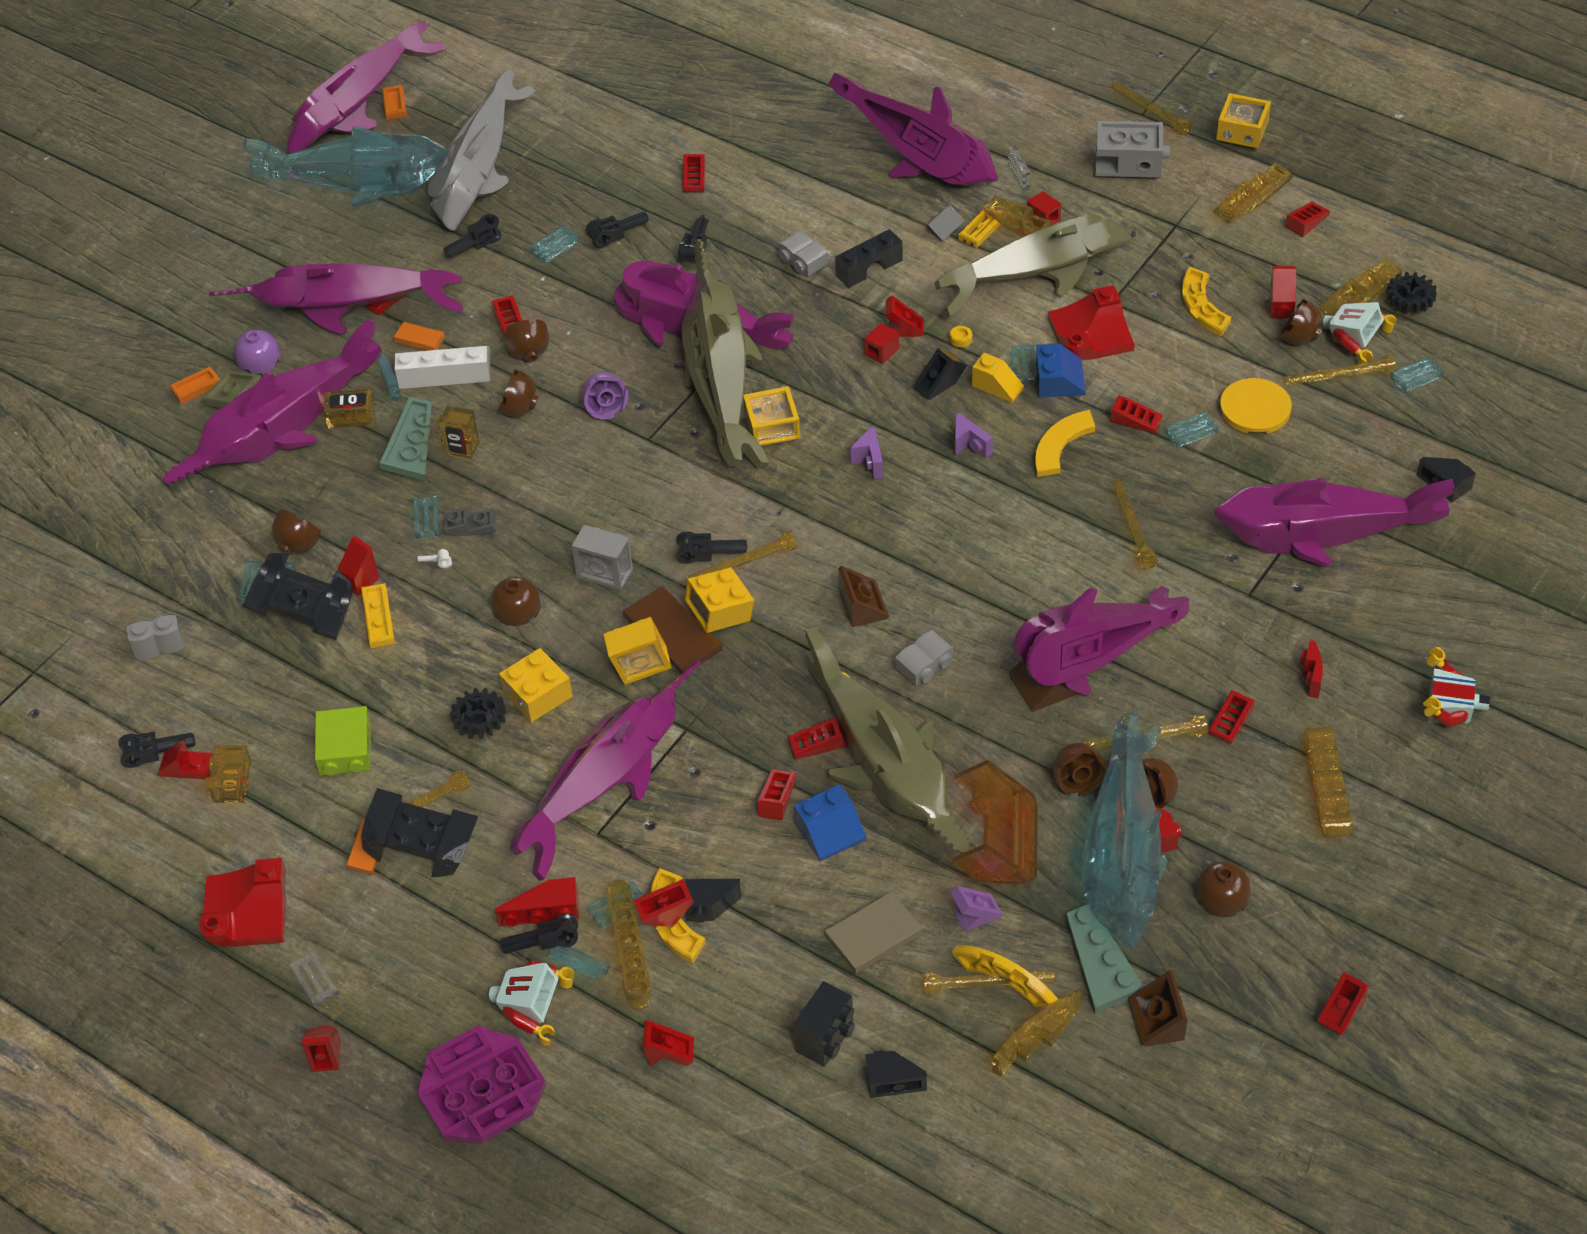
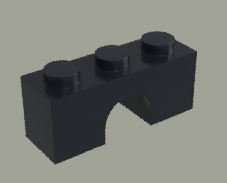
M888 229L835 256L836 277L847 288H850L867 279V270L875 261L884 270L903 261V241Z

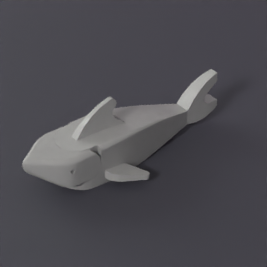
M510 69L492 83L484 101L449 144L429 182L428 194L433 198L431 206L444 226L451 231L457 229L476 197L497 192L508 183V177L498 175L494 166L502 141L505 107L524 102L536 91L530 85L519 90L515 89L512 85L515 73Z

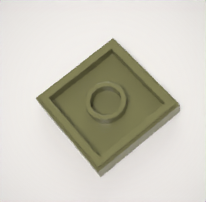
M228 371L202 397L201 401L204 406L222 408L229 402L234 401L235 397L256 385L261 376L258 374Z

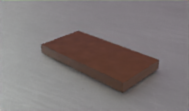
M663 586L623 610V616L631 624L642 619L652 618L666 644L670 663L680 673L694 661L699 660L700 664L723 650L722 643L710 632L706 633L699 621Z

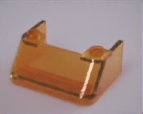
M990 760L955 774V779L972 791L971 806L976 813L985 818L984 844L952 858V863L979 882L1026 884L1035 880L1037 877L1038 804L1033 793Z

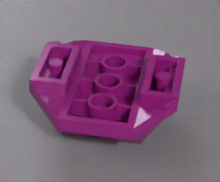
M476 1026L428 1052L417 1094L445 1142L484 1143L534 1115L546 1083L518 1038L492 1032L490 1029L482 1026ZM487 1090L486 1093L478 1094L480 1091Z

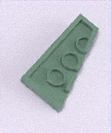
M409 396L381 458L379 469L425 481L432 402Z
M1091 903L1066 913L1067 924L1074 947L1079 956L1080 967L1085 976L1086 987L1091 996L1095 1014L1128 1000V997L1144 987Z

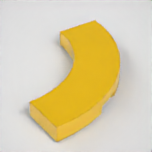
M1189 267L1185 273L1182 285L1184 305L1188 313L1199 325L1218 336H1222L1231 323V316L1224 314L1212 303L1208 302L1205 287L1209 281L1210 274Z
M1090 410L1081 411L1063 418L1044 434L1036 450L1035 470L1037 477L1060 474L1061 467L1059 461L1066 444L1078 437L1095 432L1096 426Z
M659 868L654 877L650 893L683 879V877ZM681 918L674 927L654 925L658 935L670 950L682 959L692 964L694 963L706 943L705 937L695 933Z
M956 945L952 951L954 957L967 972H979L991 977L997 974L1010 981L1009 986L1022 994L1034 1007L1054 1006L1058 1000L1052 991L1035 976L999 954L967 945Z

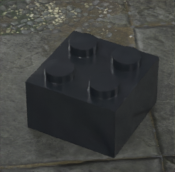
M825 981L821 983L794 1021L795 1049L797 1053L825 1067L830 1058L834 1059L837 1056L841 1042L845 1037L849 1038L855 1028V1023H853L854 1008L852 995Z

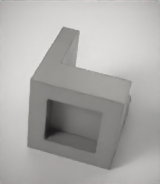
M949 204L928 225L941 240H945L964 222V219Z

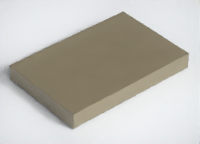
M892 891L825 930V937L855 974L923 934L921 925Z

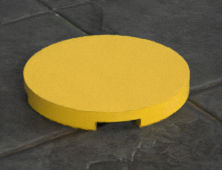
M1248 378L1236 381L1224 390L1221 396L1220 408L1223 419L1232 428L1247 434L1249 432H1266L1268 434L1279 430L1288 422L1292 403L1288 393L1278 384L1265 379Z

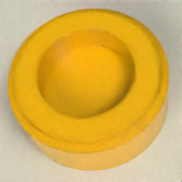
M966 326L952 328L949 333L950 343L960 348L970 345L972 342L971 329Z

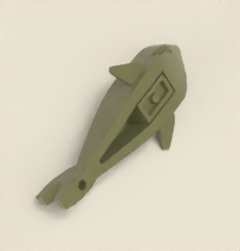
M1100 215L1080 216L1036 231L995 250L971 264L950 270L934 282L936 290L946 287L954 290L953 298L944 308L947 318L960 310L968 301L975 288L976 281L1011 280L1043 275L1056 282L1054 293L1060 297L1067 293L1079 280L1085 270L1089 257L1129 244L1131 242V235L1110 219L1101 220Z

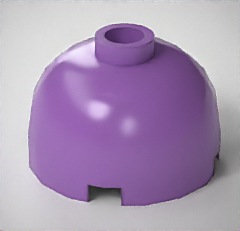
M257 329L243 333L238 338L234 347L237 366L242 371L244 369L250 370L251 374L268 372L276 366L275 362L281 359V351L277 340L273 335L264 330Z
M606 371L597 372L584 382L581 389V400L585 409L594 418L602 420L615 417L613 414L625 409L628 402V390L624 382L615 374Z

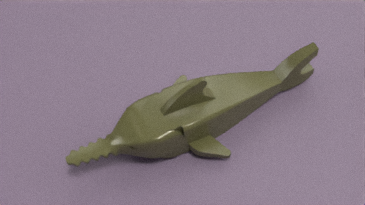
M697 239L694 250L697 269L695 292L682 323V339L686 355L684 384L685 387L690 388L692 382L694 383L717 430L719 449L727 464L737 467L742 460V453H744L757 468H766L769 461L765 451L753 435L739 425L745 383L746 359L759 364L763 357L752 339L743 330L736 298L731 287L710 274L707 269V262H705L706 255H704L703 242H701V239Z
M815 626L806 630V639L810 647V651L805 653L807 664L813 677L828 695L848 749L856 764L855 766L829 770V777L856 789L864 790L871 788L879 801L888 809L898 814L927 822V826L933 827V832L940 833V838L946 839V845L953 846V852H959L962 855L970 852V840L964 839L966 833L960 832V825L955 824L956 818L950 817L951 811L947 809V778L941 762L933 753V722L925 723L917 732L910 722L891 705L841 672L830 647Z

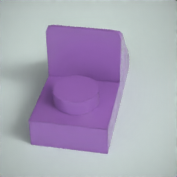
M958 413L956 415L955 454H959L968 446L985 458L993 454V437Z
M874 427L870 428L850 450L851 463L866 462L867 470H872L873 479L883 478V461Z
M957 886L951 892L956 902L954 913L965 931L999 919L1003 915L993 896L989 893Z

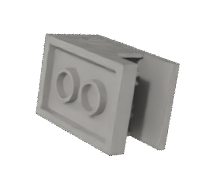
M1098 121L1096 176L1161 178L1162 159L1169 158L1170 145H1163V122Z

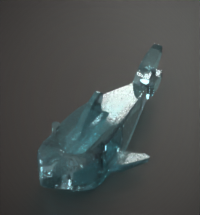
M360 127L352 128V136L322 143L289 155L259 140L245 138L243 142L244 150L258 157L251 159L249 168L252 173L267 178L290 177L337 190L357 193L351 200L353 206L378 199L382 195L411 192L433 175L436 168L449 153L447 148L426 136L376 133Z
M1133 711L1121 716L1113 731V754L1093 808L1085 847H1072L1070 849V855L1077 869L1082 872V889L1084 896L1091 904L1092 914L1107 930L1130 949L1136 948L1153 915L1157 903L1159 879L1167 865L1166 856H1161L1159 827L1161 811L1155 808L1140 756L1155 746L1159 740L1161 729L1153 725L1141 733L1138 714Z

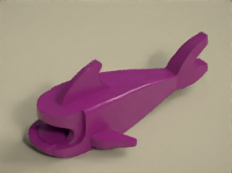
M643 260L631 263L623 271V283H620L616 288L614 294L615 305L624 317L642 324L643 331L657 346H662L664 331L682 335L683 319L695 292L696 274L684 271L679 265H668L662 262L656 263ZM737 304L743 330L753 342L775 349L789 347L793 340V334L784 329L791 327L794 322L793 314L776 312L763 315L758 319Z
M1161 586L1150 593L1148 604L1094 603L1097 589L1090 587L1072 604L1040 612L1039 616L1026 621L1015 636L1013 651L1017 659L1027 665L1026 668L1031 678L1038 683L1047 686L1062 683L1067 688L1087 696L1090 694L1091 688L1086 674L1113 661L1157 628L1179 622L1189 612L1190 599L1185 596L1168 598L1169 589Z

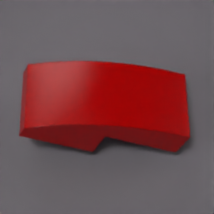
M1310 640L1308 650H1302L1300 664L1304 665L1303 675L1307 676L1305 685L1310 686L1308 697L1319 699L1323 664L1316 642Z

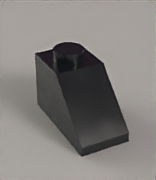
M937 348L913 387L927 399L931 400L955 385L967 364L954 353Z
M1422 457L1419 460L1417 476L1428 485L1452 479L1455 486L1454 492L1446 497L1451 503L1473 488L1476 472L1459 459Z
M686 879V886L694 902L685 912L686 921L701 923L714 921L741 899L740 879Z
M878 1050L871 1054H865L871 1098L927 1091L926 1071L894 1050Z

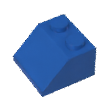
M1037 344L1035 365L1039 397L1085 395L1082 359L1061 344Z
M840 784L794 805L795 825L820 862L867 840L854 804Z

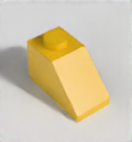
M983 353L972 367V386L1011 403L1015 401L1024 389L1022 382L1004 360Z

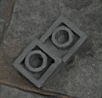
M467 507L445 512L444 532L452 535H481L496 532V512L491 508L470 513Z

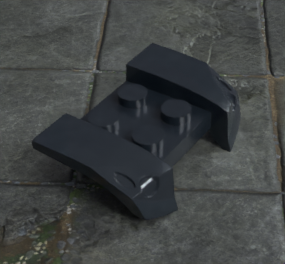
M289 553L268 554L253 580L242 607L266 615L267 610L314 626V633L337 640L351 602L352 583L337 570L332 583H326L285 568Z
M377 788L366 814L361 835L362 848L378 862L382 860L385 847L434 860L432 877L453 875L463 858L478 816L453 809L451 815L402 802L401 794Z

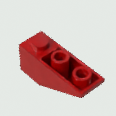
M576 877L547 880L495 908L498 926L514 927L521 924H538L553 920L562 913L573 914L579 919Z

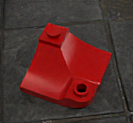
M1114 285L1092 289V293L1068 306L1048 311V320L1059 344L1081 359H1097L1134 351L1135 344L1124 317L1121 299Z
M283 859L255 860V864L237 871L206 876L203 915H200L199 925L202 937L206 941L220 946L284 943L287 897L285 894L286 868Z

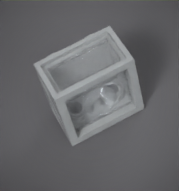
M587 525L582 527L572 544L576 577L621 590L633 570L629 537L604 531L597 527Z

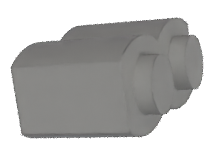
M798 231L778 243L780 259L792 265L798 273L805 276H810L828 264V252L819 243L813 242L804 232Z
M175 615L161 616L153 621H140L126 627L128 640L135 659H149L160 653H174L184 648L182 632Z
M933 630L928 631L914 644L903 649L895 657V668L915 686L927 683L934 676V672L946 669L952 663L953 647Z

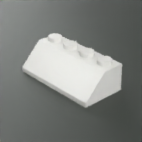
M490 346L395 353V373L399 389L489 382Z

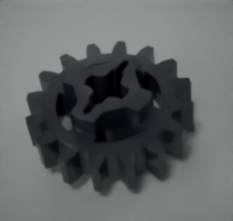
M1405 272L1404 276L1396 274V279L1391 278L1390 283L1387 284L1386 299L1391 300V306L1397 305L1398 311L1406 309L1405 312L1409 313L1410 310H1413L1415 314H1418L1419 309L1426 312L1427 307L1432 308L1433 303L1436 301L1437 286L1432 285V279L1426 281V275L1417 276V272H1414L1413 275Z
M474 688L472 694L465 691V697H456L457 704L451 705L452 712L450 716L454 729H459L462 736L468 732L470 739L475 734H478L480 739H483L484 733L492 736V729L500 730V723L506 721L505 714L507 712L503 698H497L495 691L488 694L487 688H484L482 692H478L477 688Z

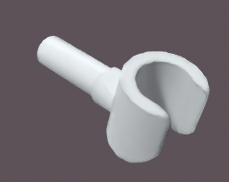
M445 549L439 550L436 555L418 556V562L438 561V566L441 568H448L452 565L449 552Z

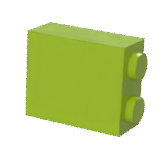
M367 706L316 711L315 762L320 776H332L350 772L359 773L371 770V720Z

